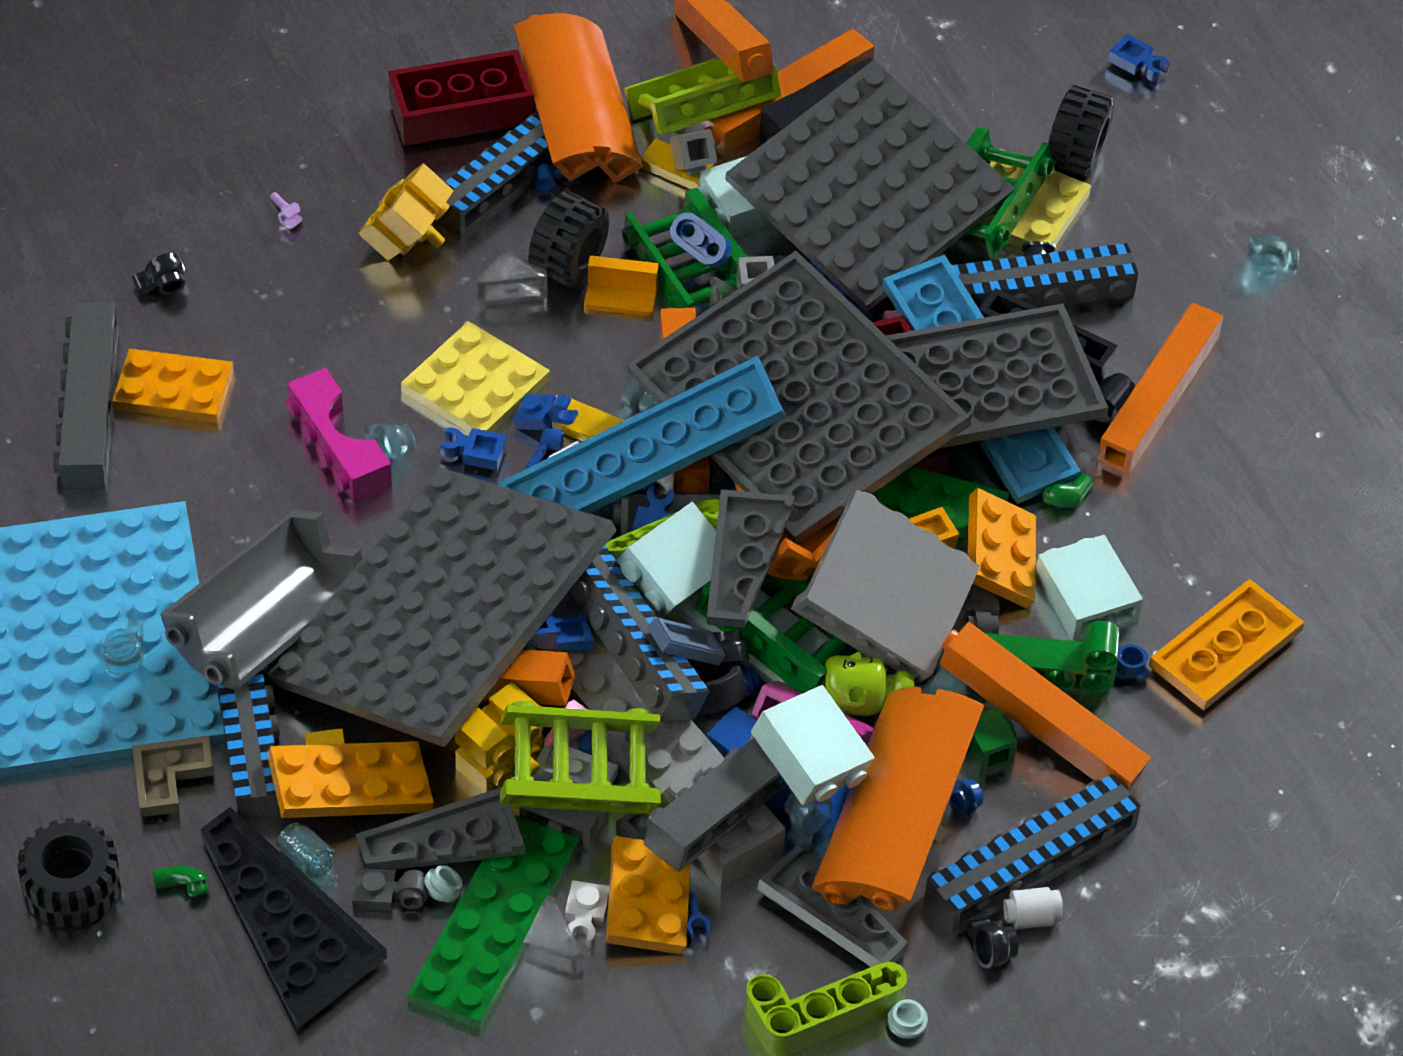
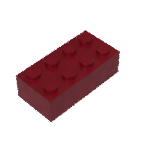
M518 49L388 71L389 100L404 146L517 127L529 115L534 113V94Z

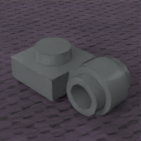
M972 584L961 608L962 620H967V623H972L984 633L999 634L998 617L1000 609L998 595Z
M356 868L352 897L353 909L392 911L393 900H399L400 904L407 909L421 908L428 899V889L424 883L425 874L418 870H408L396 882V870Z

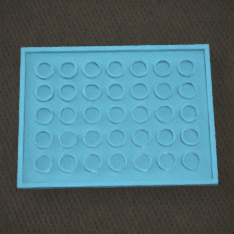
M185 501L0 528V777L134 757L133 745L209 736L210 745L226 743L217 685L210 683L205 676L193 668L176 647L167 640L166 630L160 616L163 611L199 584Z

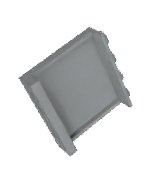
M857 489L841 501L840 505L844 507L843 513L807 589L796 597L791 609L866 656L880 658L884 662L885 667L892 672H910L914 675V685H917L932 676L943 651L941 645L953 629L980 565L970 560L966 553L953 549L941 542L934 533L922 530L909 522L904 514L892 511L882 505L872 494Z

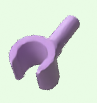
M276 192L270 195V199L282 210L278 217L284 227L293 229L302 222V217L298 215L300 212L298 203L293 202L289 204Z

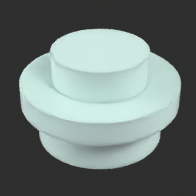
M440 865L436 869L429 870L425 875L424 883L429 895L435 900L450 903L459 897L462 880L452 868Z
M910 999L901 1000L890 1009L887 1019L890 1030L898 1037L905 1039L920 1036L925 1031L928 1022L927 1013L918 1002Z

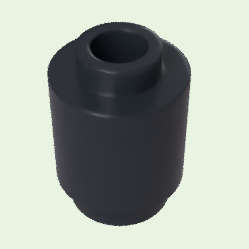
M1122 373L1107 376L1099 385L1108 406L1107 417L1095 420L1111 424L1134 390V382Z

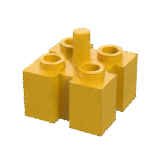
M423 163L412 171L405 180H400L387 191L377 205V210L368 218L358 232V235L388 261L399 253L403 256L407 254L416 241L422 243L427 240L435 248H439L444 243L445 238L431 226V223L434 219L438 220L448 210L450 205L446 202L454 190Z
M510 682L491 696L489 704L482 710L478 707L475 708L455 734V742L460 746L455 751L456 769L483 793L501 788L506 779H511L514 776L515 725L501 724V715L506 706L517 701L533 702L535 706L541 707L513 682ZM531 726L530 776L536 775L541 767L536 760L543 749L542 727Z

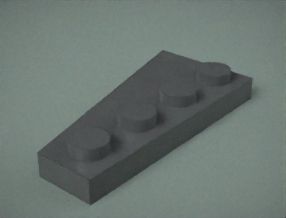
M721 490L707 625L745 628L794 507L795 496Z
M501 788L356 834L365 866L368 869L396 870L526 855L527 852L512 808L500 806Z
M806 837L759 880L757 890L870 967L883 962H896L906 952L908 942L876 909L870 910L861 901V894L849 904L842 905L833 904L825 900L821 893L812 889L822 860L813 851L814 845Z

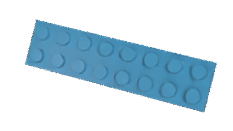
M945 255L883 278V289L899 315L905 316L912 331L984 318ZM1053 427L978 441L1016 504L1043 494L1044 489L1048 486L1072 482L1081 473V470Z
M756 356L498 484L505 488L590 514L621 499V497H625L786 418V415L761 360Z

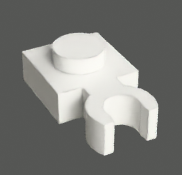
M572 880L565 909V921L570 922L565 932L567 946L572 945L575 935L583 934L587 937V949L593 948L596 933L594 926H604L608 908L609 886Z

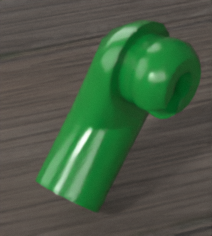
M1080 474L1072 485L1054 484L1053 486H1048L1043 491V500L1046 504L1055 507L1075 508L1092 488L1093 480L1086 474Z
M186 865L152 870L156 890L186 884L187 893L191 897L208 892L206 884L208 877L204 871Z

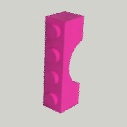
M327 368L288 382L289 398L285 399L287 410L293 419L298 418L306 440L309 443L314 442L316 445L318 456L324 467L330 466L332 469L334 480L341 492L346 491L354 503L392 487L391 463L375 439H352L342 435L333 427L334 423L343 415L342 390Z

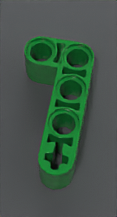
M1095 621L1087 625L1083 642L985 633L1060 690L1103 693L1110 690L1114 685L1118 665L1119 631L1117 626L1111 622Z

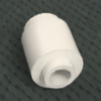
M1049 887L1011 891L1009 899H1005L1003 902L1005 920L1007 923H1012L1015 930L1053 926L1054 922L1063 920V903L1059 890L1050 891Z

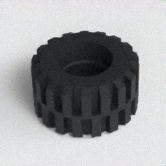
M1075 84L1066 92L1059 106L1048 140L1051 157L1055 162L1054 167L1085 177L1094 170L1105 145L1113 118L1114 99L1112 96Z
M569 191L560 193L546 207L533 231L528 256L531 269L568 287H574L582 282L588 275L590 256L600 257L604 249L610 222L607 209Z
M66 818L65 823L58 824L57 820L49 822L48 828L39 827L34 831V838L27 837L23 842L24 849L19 850V863L17 867L25 904L29 905V910L34 915L40 914L41 920L46 923L55 920L56 926L65 927L66 922H73V927L81 926V921L85 919L93 922L98 919L97 913L102 912L105 914L111 909L110 902H116L119 896L118 888H121V877L116 847H114L111 836H105L103 828L99 825L92 828L91 822L82 819L80 823H75L74 818ZM78 866L87 869L82 874L73 878L62 879L52 876L60 869Z

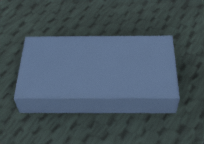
M655 617L647 627L663 653L717 666L726 657L710 630Z

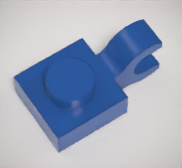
M526 394L512 420L517 429L544 430L549 428L552 422L565 425L572 424L578 415V411L567 409L572 400L569 396L561 395L557 397L556 395Z

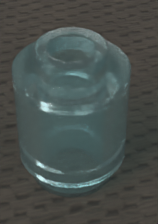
M293 823L286 827L279 835L277 847L280 848V853L309 879L320 878L332 868L334 850L308 826Z

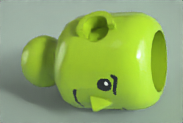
M860 652L850 656L835 655L828 658L824 664L827 672L822 685L840 710L849 716L869 717L877 715L882 710L887 695L899 689L914 687V675L910 672L898 671L895 674H886L884 662L880 658L861 656Z

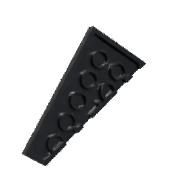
M231 807L200 829L201 838L297 1029L387 959V949Z

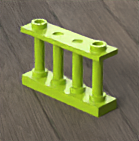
M718 57L625 87L631 120H636L652 114L656 133L665 135L780 97L781 91L776 65L773 64L774 74L743 82Z
M517 701L507 705L501 715V724L515 725V776L511 777V779H506L500 790V806L651 815L661 804V788H649V784L645 783V733L653 734L660 723V714H649L648 710L642 708H632L626 712L537 707L533 702ZM531 726L553 728V779H550L549 782L534 781V778L530 776ZM569 729L592 730V781H589L588 784L573 783V780L569 779ZM607 731L630 732V783L626 784V786H613L611 782L607 781Z

